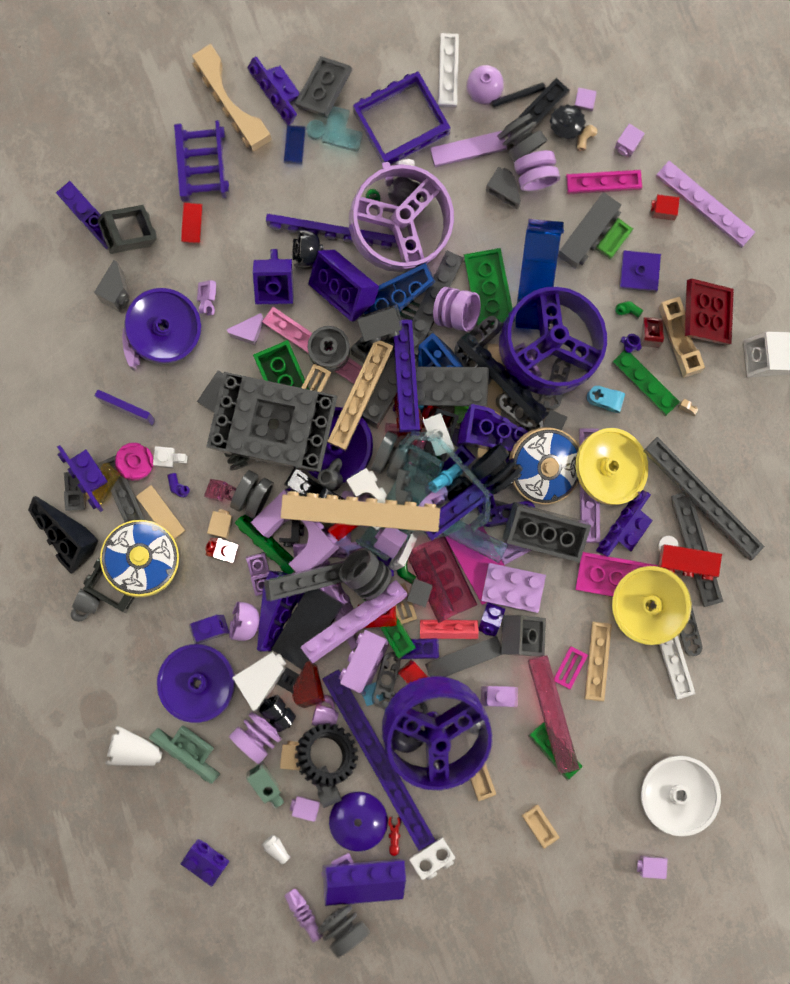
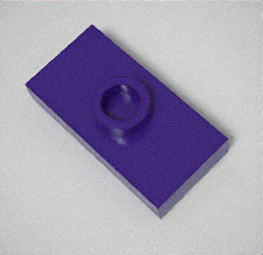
M411 639L416 648L400 659L439 658V639Z

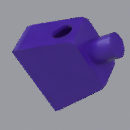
M214 615L189 625L194 644L229 634V628L224 615Z

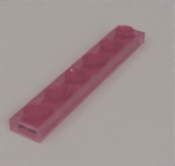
M548 655L529 659L527 662L559 775L577 771L580 768Z

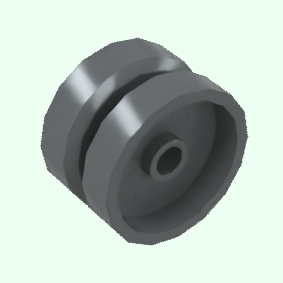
M323 326L315 330L308 340L307 348L313 364L330 372H335L343 368L348 362L350 344L348 337L341 329L335 326Z
M388 431L379 447L371 470L381 474L387 464H389L387 477L397 480L398 470L404 469L413 442L403 438L396 448L397 435Z
M248 470L236 488L230 508L240 512L246 507L245 515L255 519L266 504L274 483L266 478L261 479L258 483V474Z

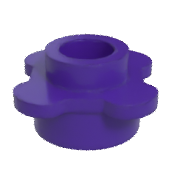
M629 334L627 337L623 336L620 339L621 343L624 344L625 351L628 353L634 350L640 351L642 348L641 340L635 334Z

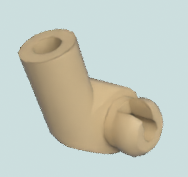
M587 125L577 138V150H586L587 139L590 136L594 137L597 135L596 127Z

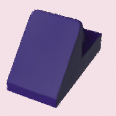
M462 444L444 462L442 471H447L454 464L460 465L463 471L476 457Z

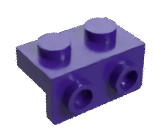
M197 839L180 864L212 887L230 861L212 849L207 843Z

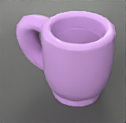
M322 695L319 698L314 710L312 725L317 726L330 723L331 727L337 723L339 712H336L335 702L331 696ZM322 702L329 703L331 708L321 705Z

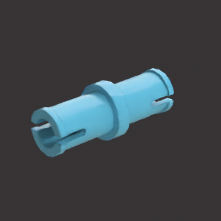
M454 464L447 471L440 472L437 478L428 483V485H431L429 489L436 493L444 486L452 484L455 478L462 475L461 466Z

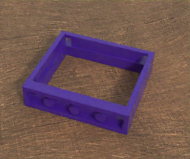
M419 71L410 75L406 74L404 79L398 82H391L383 90L378 89L371 96L365 99L360 98L359 102L353 105V112L382 163L389 162L392 165L450 134L451 127ZM416 85L439 126L385 154L362 113Z

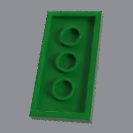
M501 248L464 254L470 291L476 292L480 298L481 308L477 326L489 316L496 317L503 324L513 307Z

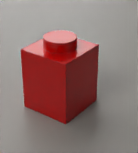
M657 194L655 200L651 201L650 211L653 212L652 218L675 221L678 216L680 197Z

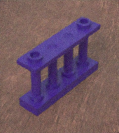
M219 120L215 121L216 129L188 132L183 129L182 124H174L179 194L182 202H190L189 195H192V193L221 191L222 197L227 198L226 192H229V182L225 180L222 138H225L224 126H220ZM217 138V147L185 148V141H188V139ZM218 155L219 165L190 167L186 163V159H189V157ZM219 173L220 183L188 184V177H191V175Z

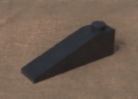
M33 496L28 509L39 529L45 531L48 537L46 541L49 546L53 545L58 553L55 555L58 561L70 574L74 573L94 553L99 540L85 526L39 497Z

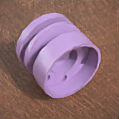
M443 287L437 294L434 302L433 318L438 326L470 332L475 327L480 315L481 304L479 295L476 292Z
M251 712L249 717L254 721L253 724L244 719L243 722L248 729L245 731L237 727L229 737L246 755L260 764L268 755L263 746L266 744L270 748H274L275 745L270 741V738H273L278 743L282 738L265 718Z

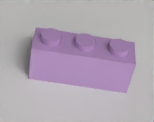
M367 630L359 634L356 641L358 646L355 651H351L347 660L350 663L347 669L344 668L339 677L341 685L363 696L366 694L364 687L372 683L389 646L387 639Z

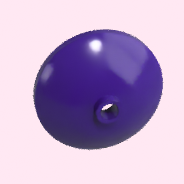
M352 792L341 797L342 801L335 803L330 812L329 827L333 838L340 846L350 851L360 852L375 847L383 839L388 825L387 813L383 804L376 797L366 792ZM356 819H360L362 821V824L360 826H356L354 824V821Z

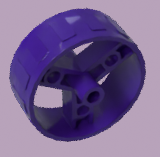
M545 287L535 290L522 298L506 317L499 336V352L506 371L511 376L517 378L523 388L536 394L547 396L570 392L586 382L600 366L607 348V330L599 310L582 294L563 287ZM536 303L540 338L516 354L511 339L514 317L525 306ZM560 305L569 308L582 319L590 332L593 347L569 336L568 329L562 323ZM546 311L551 312L552 316H549ZM548 324H553L551 330L548 331ZM564 344L570 348V351H567L560 347ZM575 351L580 352L582 357H579ZM527 354L532 355V356H533V360H530V359L527 357ZM554 355L587 372L584 376L569 382H553L544 380L529 370L546 358Z
M438 676L418 679L400 689L385 709L382 719V738L388 759L396 773L415 787L426 790H445L464 784L480 771L489 757L492 747V731L487 713L477 695L458 680ZM439 697L454 698L462 701L441 715L434 711L423 714L412 709L413 706L420 702ZM481 721L479 734L473 746L464 756L449 764L450 740ZM394 729L426 742L427 767L410 764L394 752L391 747Z

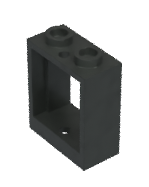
M144 205L105 211L97 220L110 254L150 247L157 239L156 231L152 227L149 213ZM136 216L143 237L122 240L114 220Z
M98 558L93 566L95 570L92 575L89 574L84 580L83 584L85 586L83 589L126 613L135 597L124 595L120 603H117L93 589L103 573L100 558Z

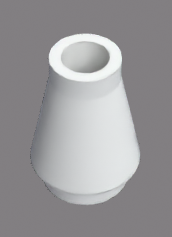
M272 835L262 844L264 851L281 865L289 860L290 856L279 837L276 838L275 835Z

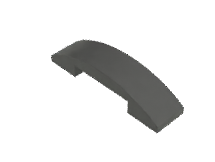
M495 636L426 663L425 666L430 677H446L503 655L501 654L502 647L498 637Z

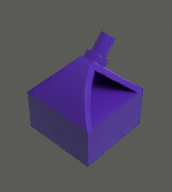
M270 249V259L254 260L255 304H293L292 259H278V249Z

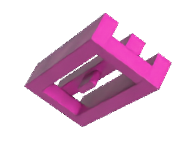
M570 646L553 681L571 690L588 655ZM574 652L575 654H574V656H573V658H572V660H571V662H570V664H569V666H568V668H567V670H566V672H565V674H564L562 680H559V677H560V675H561V673H562V671H563V669H564V667H565V665H566V663H567V661H568V659H569L571 653ZM580 655L582 656V658L570 682L567 684L565 683V681L567 680L578 656Z

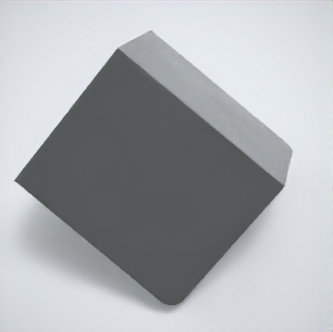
M413 579L406 601L426 607L433 586Z

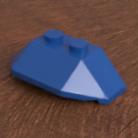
M434 333L418 345V367H464L452 349Z

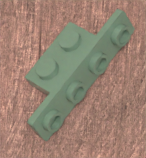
M184 725L179 728L174 738L159 728L150 735L149 739L155 745L163 748L170 756L178 759L188 769L193 770L204 781L212 784L220 775L218 771L205 763L214 747Z

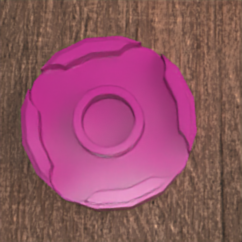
M128 443L117 452L115 467L118 473L125 479L131 481L141 480L147 477L152 470L153 455L147 447L139 443Z

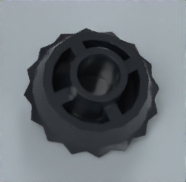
M569 104L565 106L560 105L559 108H556L554 113L551 114L549 121L554 134L566 139L575 138L577 135H580L582 130L585 129L584 125L586 123L585 115L581 112V109Z

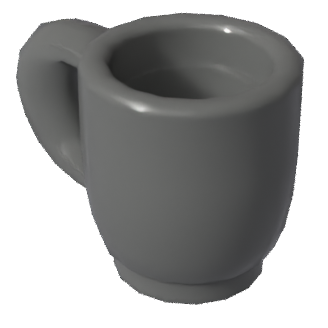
M341 459L333 460L329 468L322 470L318 474V481L322 487L331 491H336L341 487L343 482L342 475L339 473L342 467Z
M80 588L72 605L71 618L79 622L85 620L89 614H94L100 603L98 597ZM76 610L81 611V612L86 613V614H85V615H79V614L76 613Z

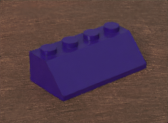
M335 249L318 251L308 285L351 322H355L374 304L379 286Z
M402 859L322 865L325 906L400 900L404 898L406 875L405 861Z

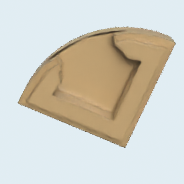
M683 399L678 409L696 416L698 411L697 406H692V402Z

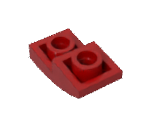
M184 202L181 242L200 243L202 204Z

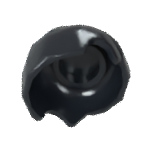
M458 476L453 480L452 484L445 486L448 491L447 498L451 501L471 486L472 482L466 477Z

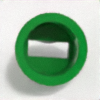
M369 189L366 192L365 198L380 202L381 196L376 189Z

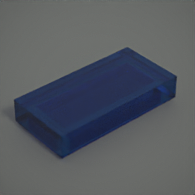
M287 125L284 163L303 164L306 126Z

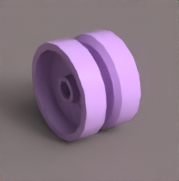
M548 150L533 152L514 162L516 174L520 175L518 182L522 191L544 189L560 180L559 170L557 167H554L556 164L554 152Z

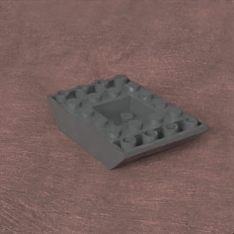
M224 372L206 447L248 459L297 468L299 470L321 472L338 396ZM276 419L279 421L277 429L269 428L271 420Z

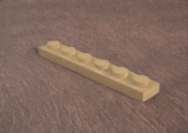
M381 340L373 343L328 439L329 444L346 451L393 350L392 345Z

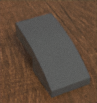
M64 472L65 511L85 509V494L82 493L77 485L80 483L77 477L73 479L69 472Z

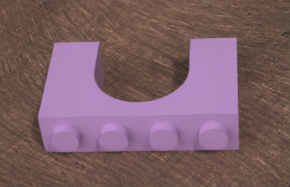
M285 490L251 522L265 537L270 538L285 522L291 520L281 519L282 496L287 495ZM302 521L308 529L309 538L306 547L289 563L295 572L320 567L340 548L336 544L338 540L332 534H327L323 530L325 526L322 522Z

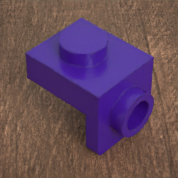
M487 603L478 631L495 637L506 609Z

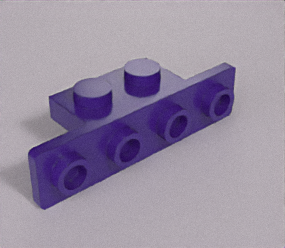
M253 57L247 69L278 111L281 118L288 126L291 125L297 113L289 102L297 100L300 92L281 65L266 70L258 57Z
M57 446L60 451L57 455L63 463L67 462L70 466L67 470L73 479L77 477L80 483L77 485L82 493L85 494L87 492L90 499L87 501L93 509L97 508L102 512L103 508L92 492L108 481L87 449L70 459L62 446Z
M644 490L638 492L639 495L631 500L621 511L619 518L610 527V531L599 543L596 549L599 554L608 557L618 543L626 550L632 552L653 521L641 511L651 496L649 492Z

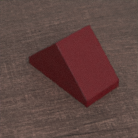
M644 317L641 346L660 348L664 342L663 320Z

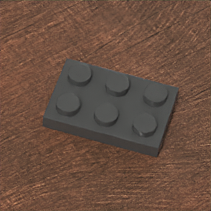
M320 56L295 101V105L327 117L353 71L352 67Z

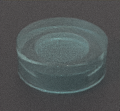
M319 120L309 122L307 125L308 136L313 140L323 138L325 135L324 124Z

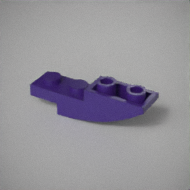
M71 181L67 182L56 194L107 250L106 241L97 221L101 214Z

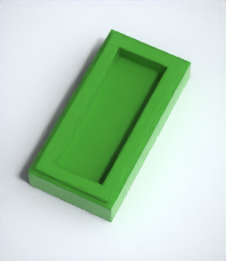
M618 218L597 245L596 250L611 260L633 231V228Z

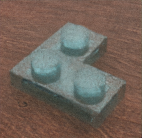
M332 107L322 143L356 152L359 151L363 132L346 128L350 110Z

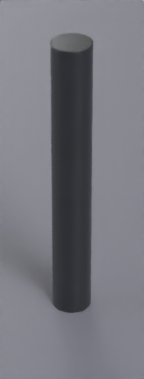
M542 82L491 101V104L495 108L545 90V84Z

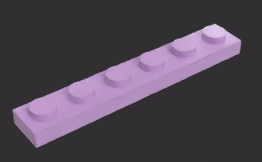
M668 161L657 173V178L741 248L754 235V230L672 162Z
M395 580L377 598L366 600L302 645V651L313 664L408 597L407 592Z

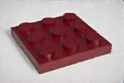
M693 278L688 279L686 285L685 336L723 345L732 344L734 289Z

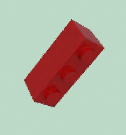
M664 544L661 546L658 567L665 568L673 573L680 572L684 577L694 578V575L702 576V580L713 581V578L719 577L722 554Z

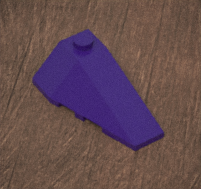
M470 404L460 424L457 444L490 450L498 443H501L511 453L516 442L528 431L516 426L506 417L498 415L489 407Z
M269 571L266 580L288 574L282 571ZM265 586L263 587L257 650L259 652L272 651L271 649L283 631L284 624L290 619L293 609L300 602L305 592L268 601L266 600Z

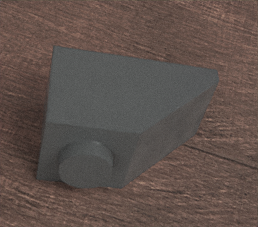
M498 167L488 182L486 191L518 210L521 200L515 176L512 175L513 173L510 170Z

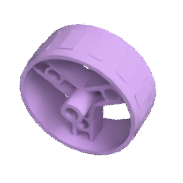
M404 164L386 167L367 178L358 189L351 202L349 211V230L357 250L374 266L393 272L410 271L432 261L446 246L454 224V209L451 197L445 186L428 171ZM387 177H406L421 183L400 206L361 197L367 187ZM416 195L423 196L424 202H419L416 199ZM436 197L443 215V232L437 248L432 254L424 258L413 220ZM409 203H411L412 206L416 208L415 212L414 209L408 205ZM369 208L376 209L378 215H371L369 212ZM383 211L393 213L389 220L382 217ZM357 220L389 227L394 233L402 262L389 260L373 251L364 240ZM408 227L410 237L403 238L401 232ZM406 242H409L413 245L412 251L406 249Z

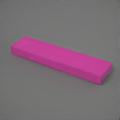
M641 170L566 174L567 194L642 190Z

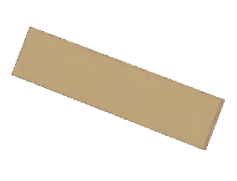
M592 622L584 696L586 700L604 701L612 624Z

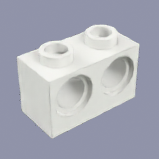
M440 837L434 843L411 856L409 860L422 880L425 878L430 880L437 875V870L442 867L446 869L454 864L455 856L444 838ZM439 849L447 851V857L443 860L436 857V852ZM428 860L431 863V867L428 870H422L419 867L421 861Z

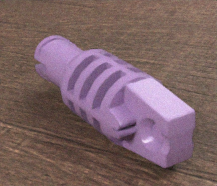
M296 888L289 891L285 898L291 912H294V917H297L296 920L300 922V927L305 928L312 942H316L324 935L317 932L318 926L315 922V915H312V910H309V905H306V900H304Z

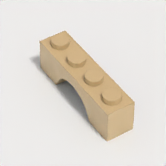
M680 297L662 302L658 309L683 378L701 373L705 366L700 352L694 346L691 337L685 336V310Z

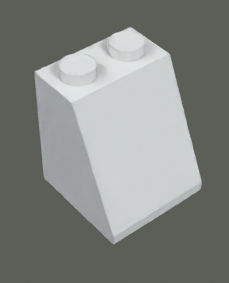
M764 332L743 340L747 377L790 375V332Z
M272 652L233 677L253 711L260 709L261 705L265 702L264 699L268 698L285 671L284 665H286V662L281 654Z

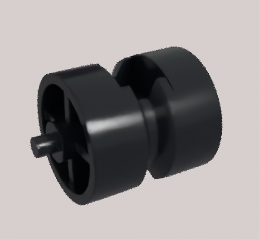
M273 695L268 699H264L265 702L259 709L261 715L265 719H270L269 723L277 732L290 728L296 715L290 708H285L286 704L279 695Z

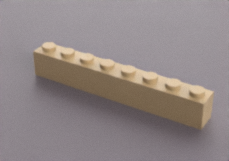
M287 491V495L282 496L281 519L438 532L440 508H436V504L425 503L424 507L416 506V502H405V505H397V501L385 500V503H377L378 499L366 498V501L362 502L358 501V497L346 496V500H339L336 495L318 498L319 494L307 493V497L299 496V492Z

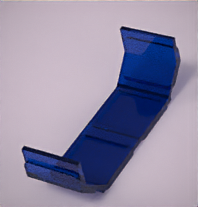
M528 219L517 304L522 298L535 290L554 287L561 234H564V222ZM536 303L527 305L516 313L515 328L539 330Z

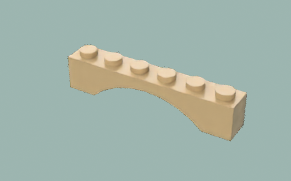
M209 44L193 54L194 62L192 65L197 73L201 72L203 83L207 88L211 87L213 90L211 94L214 100L222 104L223 108L221 109L226 118L230 117L233 123L231 125L236 133L240 132L243 136L241 140L245 147H250L254 152L272 141L271 135L261 119L250 116L240 110L227 96L222 86L221 58L213 46Z

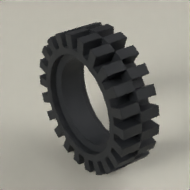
M330 723L320 724L302 735L303 737L299 739V745L295 749L298 751L295 754V759L299 761L296 763V766L301 767L302 770L299 771L301 775H306L304 779L307 781L312 780L311 784H319V787L337 785L348 779V776L353 773L352 770L356 768L357 764H355V761L358 760V756H355V753L358 752V749L353 747L355 741L354 739H349L351 734L349 732L345 734L343 727L338 729L336 724H333L331 727ZM318 738L332 739L340 747L342 763L337 771L325 773L313 764L311 747Z

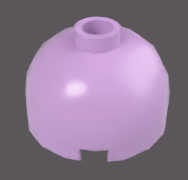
M481 65L470 73L467 80V92L475 102L491 104V101L499 98L503 92V77L495 67Z
M237 602L232 612L234 617L233 621H230L229 637L237 641H246L254 637L256 632L259 631V613L253 605Z

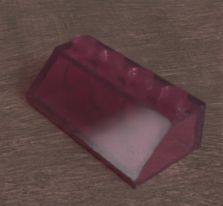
M445 536L423 543L412 549L408 560L417 579L433 586L428 602L438 623L478 605Z

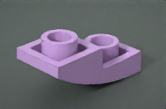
M123 328L122 342L124 354L129 367L132 370H136V366L140 365L141 356L130 346Z
M444 486L436 493L432 492L418 506L424 507L425 503L436 504V506L443 504L447 500L448 495L446 487Z
M265 552L246 556L255 596L263 594L264 580H266L269 574Z

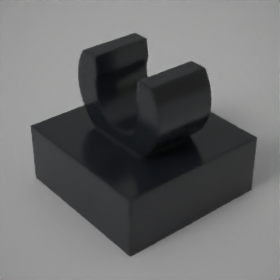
M286 667L277 685L294 694L304 677Z

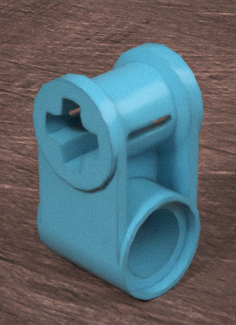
M594 386L587 393L586 398L591 405L604 408L610 412L620 413L625 393L601 386ZM595 392H598L599 398L597 400L595 395H593Z

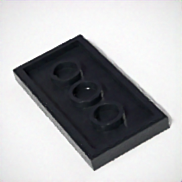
M320 588L305 592L271 650L281 654L283 658L301 670H305L310 660L302 651L301 646L331 626L344 604Z

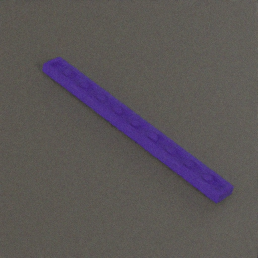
M338 669L322 678L417 849L420 851L436 840L403 781L390 763L386 751L352 691L340 684L341 680L339 677L341 672Z

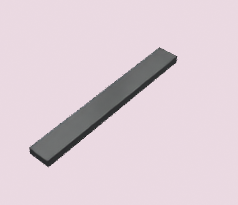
M658 437L643 450L750 561L765 547Z

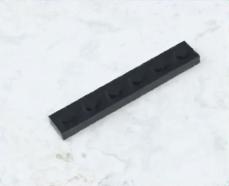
M467 333L456 342L480 367L489 368L488 375L537 424L549 414L545 406L538 403L533 398L531 392L524 389L519 384L517 378L511 376L505 370L503 364L497 362L491 353L478 343V340L473 335Z

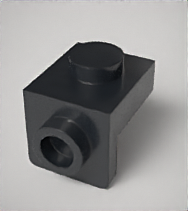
M292 520L291 538H279V542L284 543L283 547H293V544H300V536H304V525L301 524V521Z

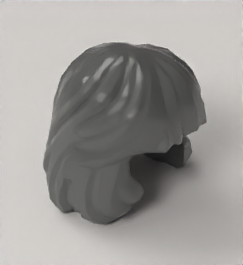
M397 177L388 188V196L394 204L400 206L421 183L406 177ZM416 195V199L420 202L422 196Z

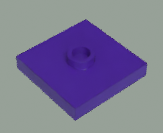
M624 250L620 288L657 292L661 254Z

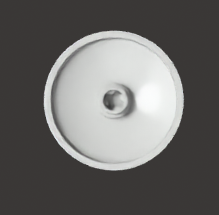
M686 756L665 758L656 763L643 780L641 803L644 812L658 829L668 834L690 836L699 833L712 823L719 811L721 802L719 783L713 772L697 759Z

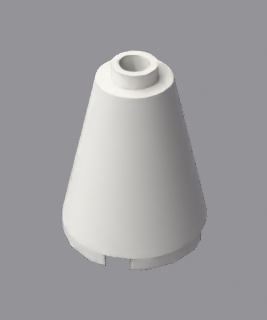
M119 726L115 727L114 730L118 732L112 735L107 756L111 758L110 761H106V765L155 766L156 762H160L162 751H159V746Z

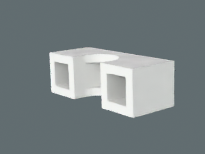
M366 468L346 480L355 497L368 494L374 499H378L377 503H385L387 495L382 487L378 488L375 482L378 480L373 471L368 472ZM374 527L375 531H378V530H380V528H383V527Z

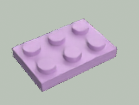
M489 563L481 601L538 613L546 575Z

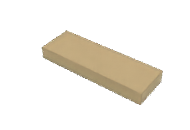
M152 485L136 496L154 522L165 528L174 540L186 532Z

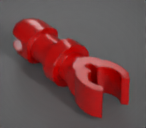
M391 816L388 820L391 834H389V838H391L389 853L392 856H396L399 854L400 846H398L400 834L398 833L401 826V818L398 817V823L394 825L392 823L393 817Z

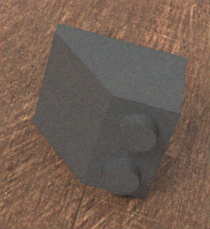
M113 260L94 293L102 303L121 312L122 309L128 306L130 296L124 273L119 264Z
M397 304L361 315L357 319L364 342L370 341V343L380 341L381 336L384 335L393 337L399 335V331L403 329Z
M503 615L501 654L544 657L546 618Z

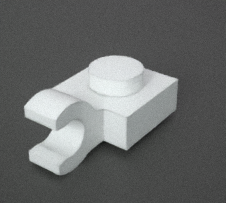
M155 446L153 466L173 468L174 462L187 464L188 456L186 454H175L174 448Z

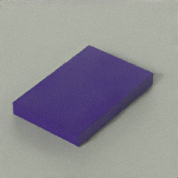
M97 390L94 395L102 404L151 426L155 422V418L149 412L101 390Z

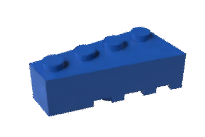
M424 263L378 285L379 289L375 302L364 314L395 304L398 305L399 312L436 283L428 265Z

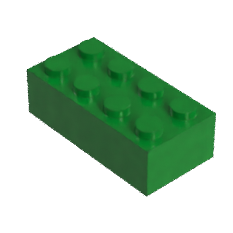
M288 340L253 354L263 380L302 388L305 378Z

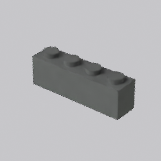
M603 192L560 249L558 257L575 269L579 264L583 266L589 257L587 253L590 249L594 251L599 244L598 238L601 235L605 236L609 231V223L612 220L616 221L620 216L621 212L619 210L622 204Z

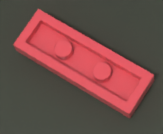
M420 620V639H478V620Z

